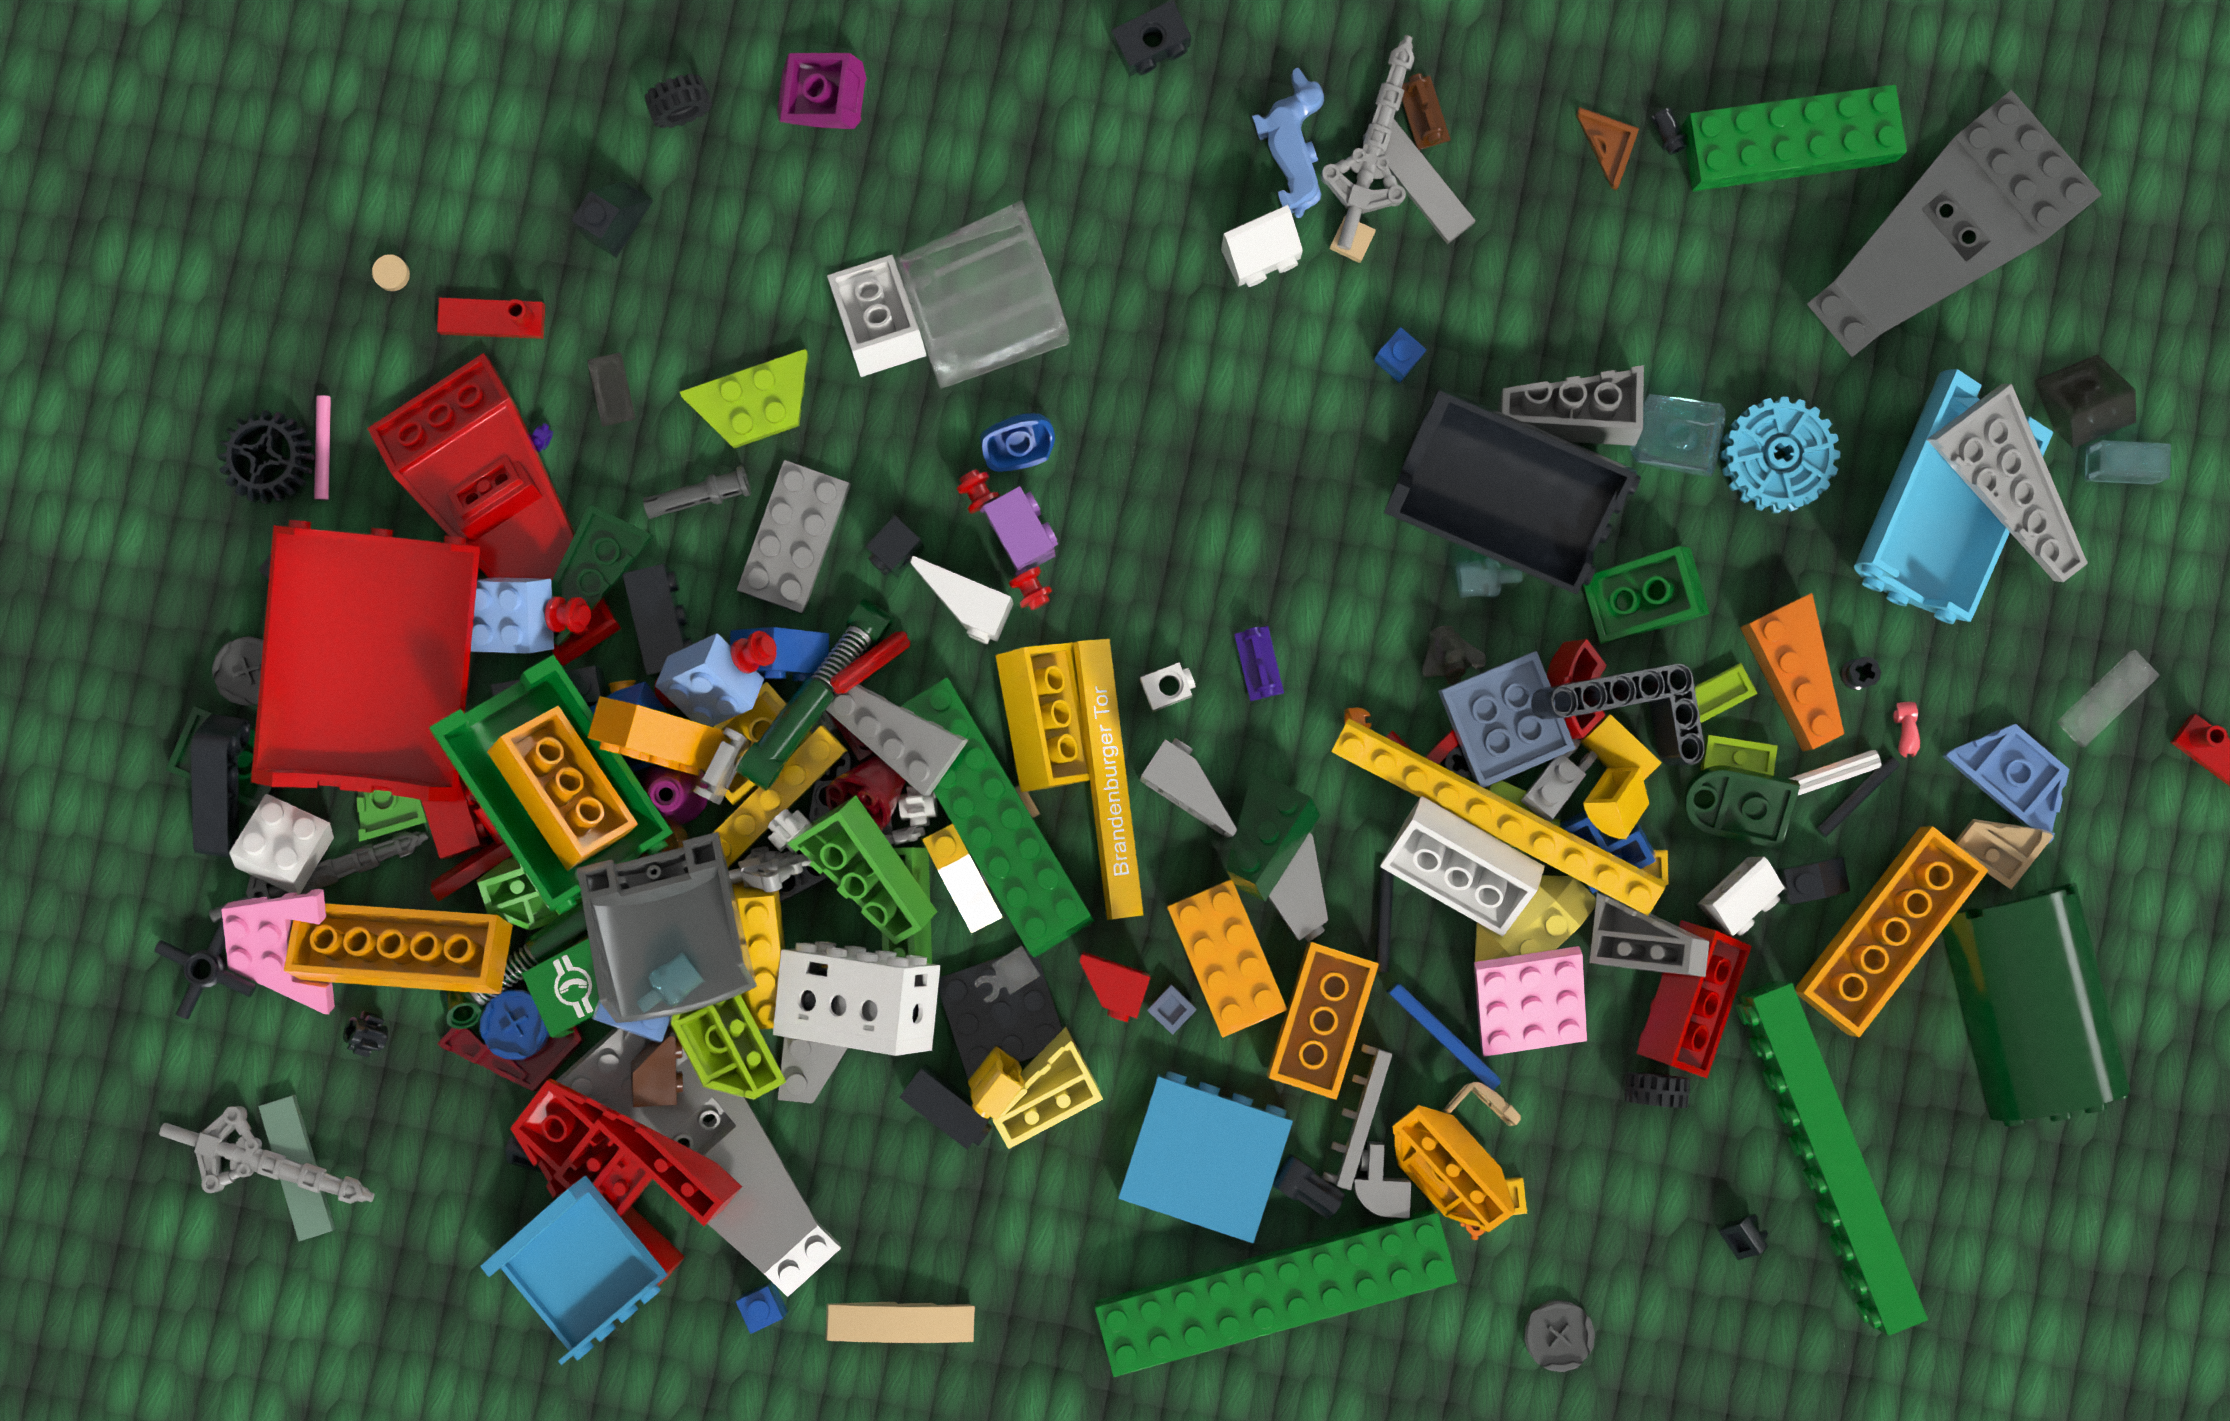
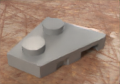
M784 1037L781 1072L786 1083L779 1086L778 1100L814 1103L848 1048Z

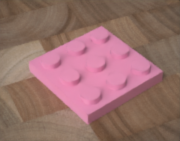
M1579 946L1474 962L1480 1049L1483 1057L1587 1041L1583 956Z

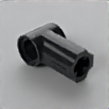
M1289 1154L1276 1173L1272 1185L1295 1201L1299 1199L1330 1220L1341 1206L1346 1196L1345 1193L1315 1174L1316 1171L1294 1155Z

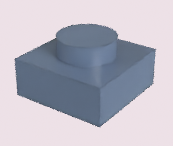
M1172 985L1147 1009L1172 1035L1197 1010Z

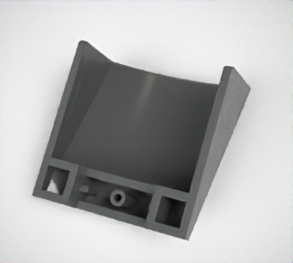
M718 832L683 841L684 847L619 864H615L611 859L577 868L599 1000L616 1023L656 1019L701 1009L757 987Z

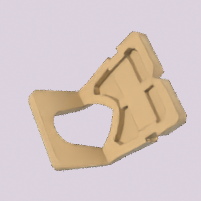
M1480 1082L1464 1085L1442 1110L1444 1113H1451L1466 1095L1472 1091L1508 1126L1517 1125L1521 1120V1115L1512 1105H1509L1498 1093Z

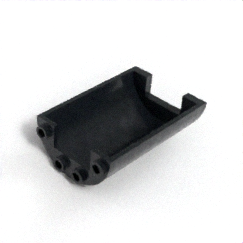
M1439 387L1435 394L1436 397L1432 399L1411 444L1384 513L1569 592L1578 594L1582 584L1588 586L1594 576L1596 566L1592 565L1593 552L1598 542L1603 544L1606 542L1612 525L1608 522L1613 512L1620 513L1627 494L1633 496L1640 483L1641 476L1637 475V470Z

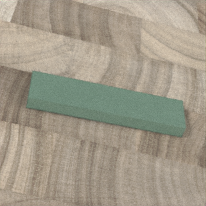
M296 1095L258 1106L271 1151L301 1164L309 1163L317 1166ZM280 1179L298 1242L336 1229L324 1191L316 1193L298 1187L297 1183Z

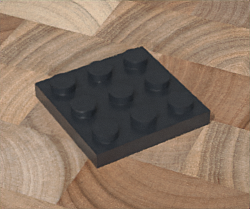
M1027 948L939 977L938 991L968 1079H970L995 1046L1015 1058L1018 1062L1036 1057L1063 1030L1038 956L1034 958Z

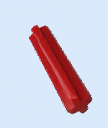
M904 631L894 632L834 675L830 680L834 692L837 694L847 693L909 648L911 641L907 638V633Z

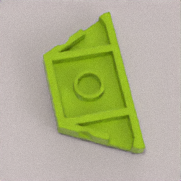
M803 349L681 391L680 394L733 448H737L799 426L801 401L805 388L804 379L809 355L807 350Z

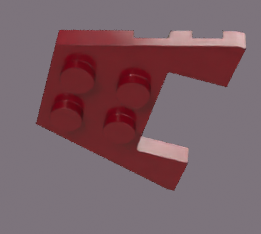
M579 1025L573 1027L574 1032L563 1038L549 1036L546 1045L536 1055L524 1060H508L493 1054L488 1049L486 1043L470 1027L465 1029H455L452 1027L437 1044L447 1051L460 1055L470 1062L481 1065L512 1082L537 1092L586 1039Z

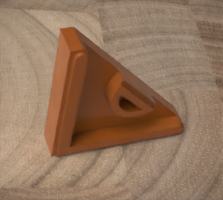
M1579 107L1576 117L1611 189L1617 190L1639 128Z

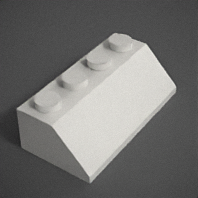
M1421 796L1405 819L1380 867L1503 937L1537 892L1545 866Z

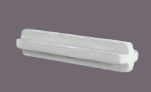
M1870 750L1789 779L1799 781L1800 789L1798 795L1880 768L1881 760L1876 750Z

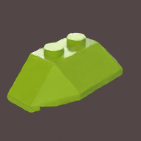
M741 995L701 1009L673 1015L670 1024L703 1087L754 1100L786 1083Z

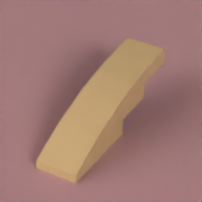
M896 1302L829 1303L826 1306L825 1340L881 1343L973 1342L975 1306L971 1304L936 1305L934 1303L898 1304Z

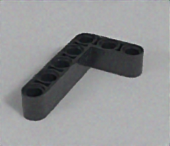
M1684 664L1656 666L1538 689L1531 699L1532 710L1540 719L1567 718L1650 702L1657 750L1664 764L1668 766L1696 764L1700 762L1705 753L1694 680L1690 669Z

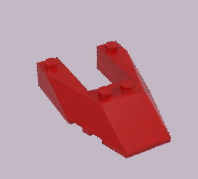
M551 1078L544 1083L510 1128L532 1165L538 1164L549 1182L546 1187L553 1198L555 1196L559 1197L585 1175L668 1274L657 1284L658 1286L667 1280L685 1256L632 1207V1204L652 1179L703 1226L721 1213L742 1188L717 1162Z

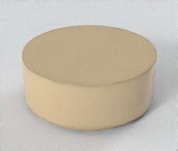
M384 255L374 263L372 275L375 282L383 289L397 291L407 284L410 271L407 264L398 256Z

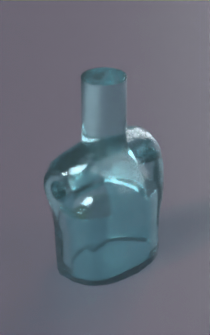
M1492 558L1457 562L1456 578L1459 597H1496L1501 593L1502 583L1522 582V571L1518 569L1500 570L1498 561Z
M681 951L671 961L661 965L649 975V982L653 989L636 1003L644 1013L661 1000L666 1005L675 1007L705 981Z

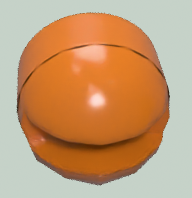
M1359 707L1346 708L1344 714L1345 724L1348 718L1369 729L1372 724L1365 722V718L1371 716L1367 710Z

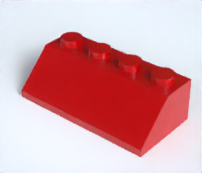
M1681 920L1680 928L1709 941L1706 977L1661 973L1662 979L1656 996L1651 1002L1650 1014L1645 1029L1639 1037V1047L1636 1054L1708 1078L1752 946L1716 930Z

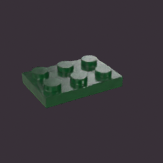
M193 706L166 767V771L192 781V739L204 721L211 714L215 713L198 706ZM251 729L248 744L238 756L239 801L257 808L265 794L273 796L276 787L251 782L256 731Z

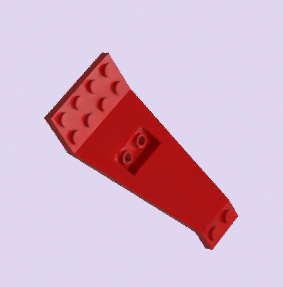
M484 353L367 428L393 477L449 536L466 538V545L480 546L478 567L488 578L551 579L552 581L575 532L516 404L491 361ZM605 597L591 611L590 622L584 631L573 633L563 646L554 643V649H551V651L562 666H565L621 629Z

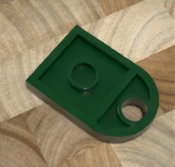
M1725 765L1712 766L1700 771L1691 779L1685 792V806L1692 823L1703 832L1781 849L1800 784L1797 780ZM1700 790H1709L1713 793L1712 800L1706 804L1695 802L1694 796Z

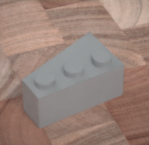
M1597 893L1589 963L1706 977L1709 941L1651 913L1647 916L1606 894Z

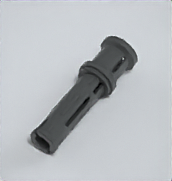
M741 465L736 468V471L716 476L714 473L709 474L705 481L644 497L643 504L648 518L653 519L703 503L712 502L719 505L723 503L724 499L741 494L745 497L751 496V489L745 469Z

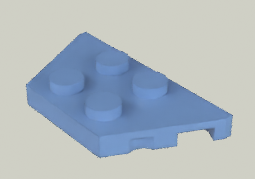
M2017 724L2006 726L1943 754L1942 757L2025 827L2043 829L2052 833L2056 813L2060 812L2063 800L2061 795L2062 789L2066 786L2070 769ZM2052 833L2053 838L2049 841V843H2051L2054 839L2055 833Z

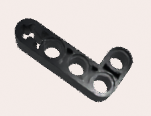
M211 714L194 734L191 744L193 849L195 853L231 858L229 852L239 838L238 756L246 748L251 730L249 719Z

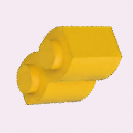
M997 1046L992 1049L968 1080L971 1088L972 1108L982 1117L988 1119L991 1116L995 1120L1002 1115L1025 1085L1020 1075L1022 1068L1019 1062Z

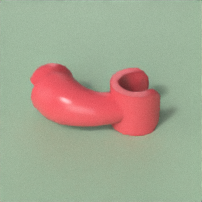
M1899 702L1896 704L1897 710L1893 713L1895 723H1902L1898 751L1903 757H1906L1907 754L1914 757L1920 748V737L1916 725L1918 718L1917 705L1915 702Z

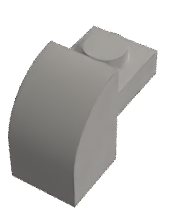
M1367 1141V1150H1363L1360 1158V1171H1366L1365 1176H1355L1352 1184L1356 1196L1368 1210L1377 1215L1410 1218L1411 1182L1407 1178L1383 1177L1384 1144L1382 1142Z

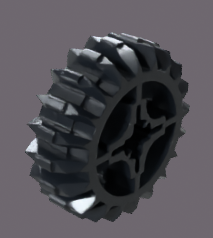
M262 410L260 417L254 412L248 413V423L241 418L236 419V424L239 427L237 431L232 428L226 429L227 434L232 437L229 442L226 440L219 441L220 445L227 448L225 453L218 454L217 457L219 460L227 462L219 470L220 473L229 475L225 483L230 487L236 486L235 494L241 497L247 494V500L254 503L260 498L263 504H270L272 497L275 501L281 503L284 502V491L290 496H295L297 494L294 488L295 484L302 487L306 486V481L301 479L303 472L308 475L313 473V470L305 465L306 462L314 461L315 456L305 451L309 450L313 443L310 440H303L307 435V431L302 427L297 428L298 422L295 419L289 418L286 420L285 414L281 412H276L272 416L270 411ZM267 431L266 434H262L259 442L247 445L256 435ZM282 434L289 443L290 459L282 455L283 442L280 441ZM254 453L260 455L264 453L271 454L272 457L279 461L271 459L268 462L263 461L262 458L254 455ZM243 456H246L250 459V473H252L251 479L247 477L244 471L242 463ZM280 469L285 470L278 479L266 483V480H270L274 472Z

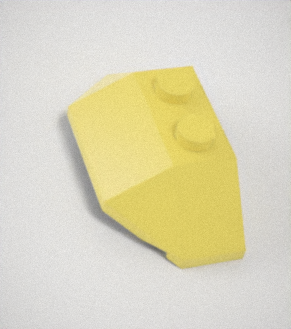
M1542 875L1537 892L1503 937L1477 922L1475 962L1556 950L1596 907V898L1578 879L1572 876Z

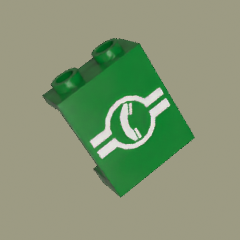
M589 938L521 973L550 1037L563 1038L574 1032V1026L593 1017L599 1000Z

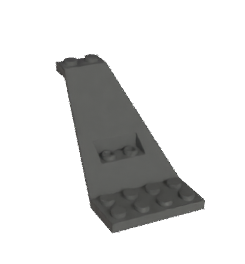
M2011 89L1952 139L1838 278L1807 303V305L1850 356L1853 357L1880 334L2044 242L2102 194ZM1943 204H1950L1953 207V214L1948 218L1942 217L1939 213V209ZM1967 230H1972L1976 234V239L1971 244H1966L1962 241V234Z

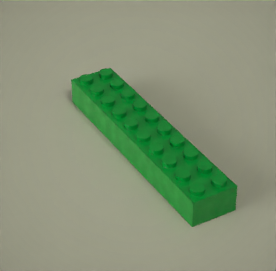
M1774 980L1736 995L1739 1002L1735 1006L1738 1017L1743 1025L1748 1024L1752 1037L1749 1038L1751 1049L1757 1058L1761 1057L1766 1069L1762 1071L1763 1079L1768 1089L1775 1091L1779 1103L1775 1104L1777 1114L1782 1123H1787L1792 1136L1788 1137L1794 1154L1796 1157L1801 1156L1806 1168L1802 1170L1804 1181L1810 1190L1814 1189L1819 1201L1815 1203L1816 1211L1823 1223L1827 1222L1832 1235L1828 1237L1829 1243L1837 1257L1841 1255L1845 1265V1269H1842V1275L1849 1289L1855 1290L1859 1302L1855 1303V1307L1863 1323L1868 1322L1873 1329H1877L1887 1336L1928 1321L1793 983Z
M1429 1208L1411 1213L1410 1218L1389 1219L1095 1301V1311L1113 1377L1456 1283L1457 1279L1439 1214L1434 1208Z

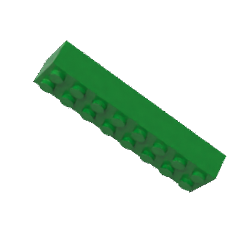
M948 677L900 705L899 707H904L914 712L915 715L927 721H932L955 735L958 734L968 739V742L933 792L1029 953L1035 958L1094 922L1095 920Z

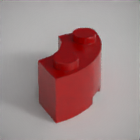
M1587 639L1566 641L1555 653L1547 672V678L1551 686L1597 678L1601 676L1607 665ZM1604 711L1564 718L1571 738H1584L1605 716Z

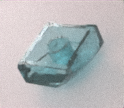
M1649 395L1643 403L1642 433L1636 446L1630 447L1635 462L1687 474L1712 477L1717 466L1719 449L1725 428V409L1721 403Z

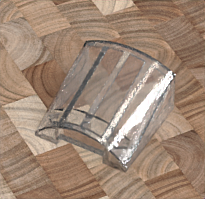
M1023 200L895 258L940 389L1070 343L1069 330Z

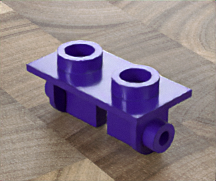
M1268 626L1246 629L1244 632L1235 633L1234 636L1250 701L1284 694Z

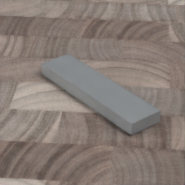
M1393 119L1391 137L1387 150L1384 152V156L1390 160L1389 169L1391 174L1395 176L1398 184L1404 188L1406 194L1446 244H1449L1475 223V219Z

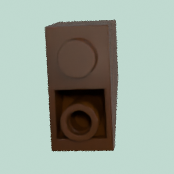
M667 1026L662 1042L652 1040L631 1061V1096L633 1107L677 1105V1093L683 1092L682 1071H676V1059L682 1058L683 1050L680 1041L675 1037L672 1026Z

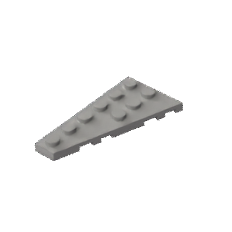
M2012 384L1999 385L1927 439L2053 581L2065 582L2088 564Z

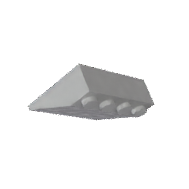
M1174 738L1172 743L1165 739L1141 775L1140 782L1226 838L1233 836L1237 828L1197 760L1190 756L1193 749Z

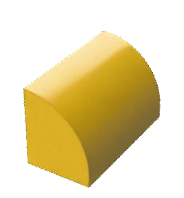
M1611 714L1604 716L1581 739V744L1589 752L1593 751L1598 755L1597 759L1606 768L1640 767L1643 780L1662 763Z
M1640 767L1607 768L1583 803L1586 814L1593 825L1608 836L1627 839L1649 805Z

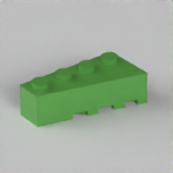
M856 795L802 828L787 842L795 852L800 850L812 861L809 865L819 874L824 872L839 886L836 890L846 899L848 897L853 899L862 908L861 913L895 945L922 930L937 913L933 904Z

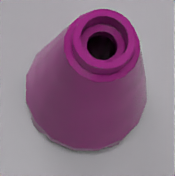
M656 764L650 766L644 772L640 784L669 826L684 825L696 819L707 806L708 799L693 792L696 785L701 788H708V785L700 782L705 775L702 769L699 776ZM664 787L670 788L673 792V797L669 801L662 800L663 793L660 790Z

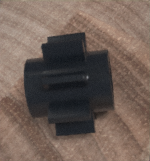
M362 1011L360 1018L351 1017L346 1023L343 1032L344 1042L349 1043L347 1049L352 1050L353 1054L370 1057L371 1050H382L388 1039V1027L382 1025L384 1019L379 1018L377 1014Z

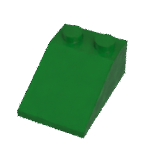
M1677 546L1594 573L1588 586L1583 584L1600 644L1672 626L1710 614L1690 547Z

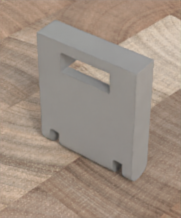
M728 727L725 728L723 734L731 739L730 744L724 741L721 742L704 777L700 781L708 785V788H701L696 785L693 791L718 805L722 802L736 774L737 766L751 744V741L745 736Z

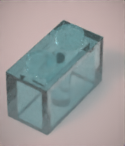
M2100 440L2086 447L2085 481L2154 485L2170 479L2171 444Z

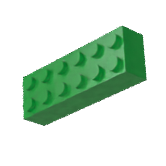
M1896 85L1690 113L1682 124L1683 134L1688 136L1686 140L1688 146L1685 149L1692 191L1896 163L1907 153Z

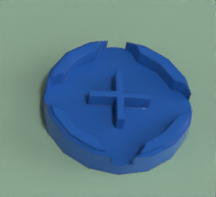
M507 990L492 998L486 1004L480 1018L482 1039L485 1040L488 1049L493 1054L504 1059L524 1060L536 1055L546 1045L550 1036L530 992L526 990Z

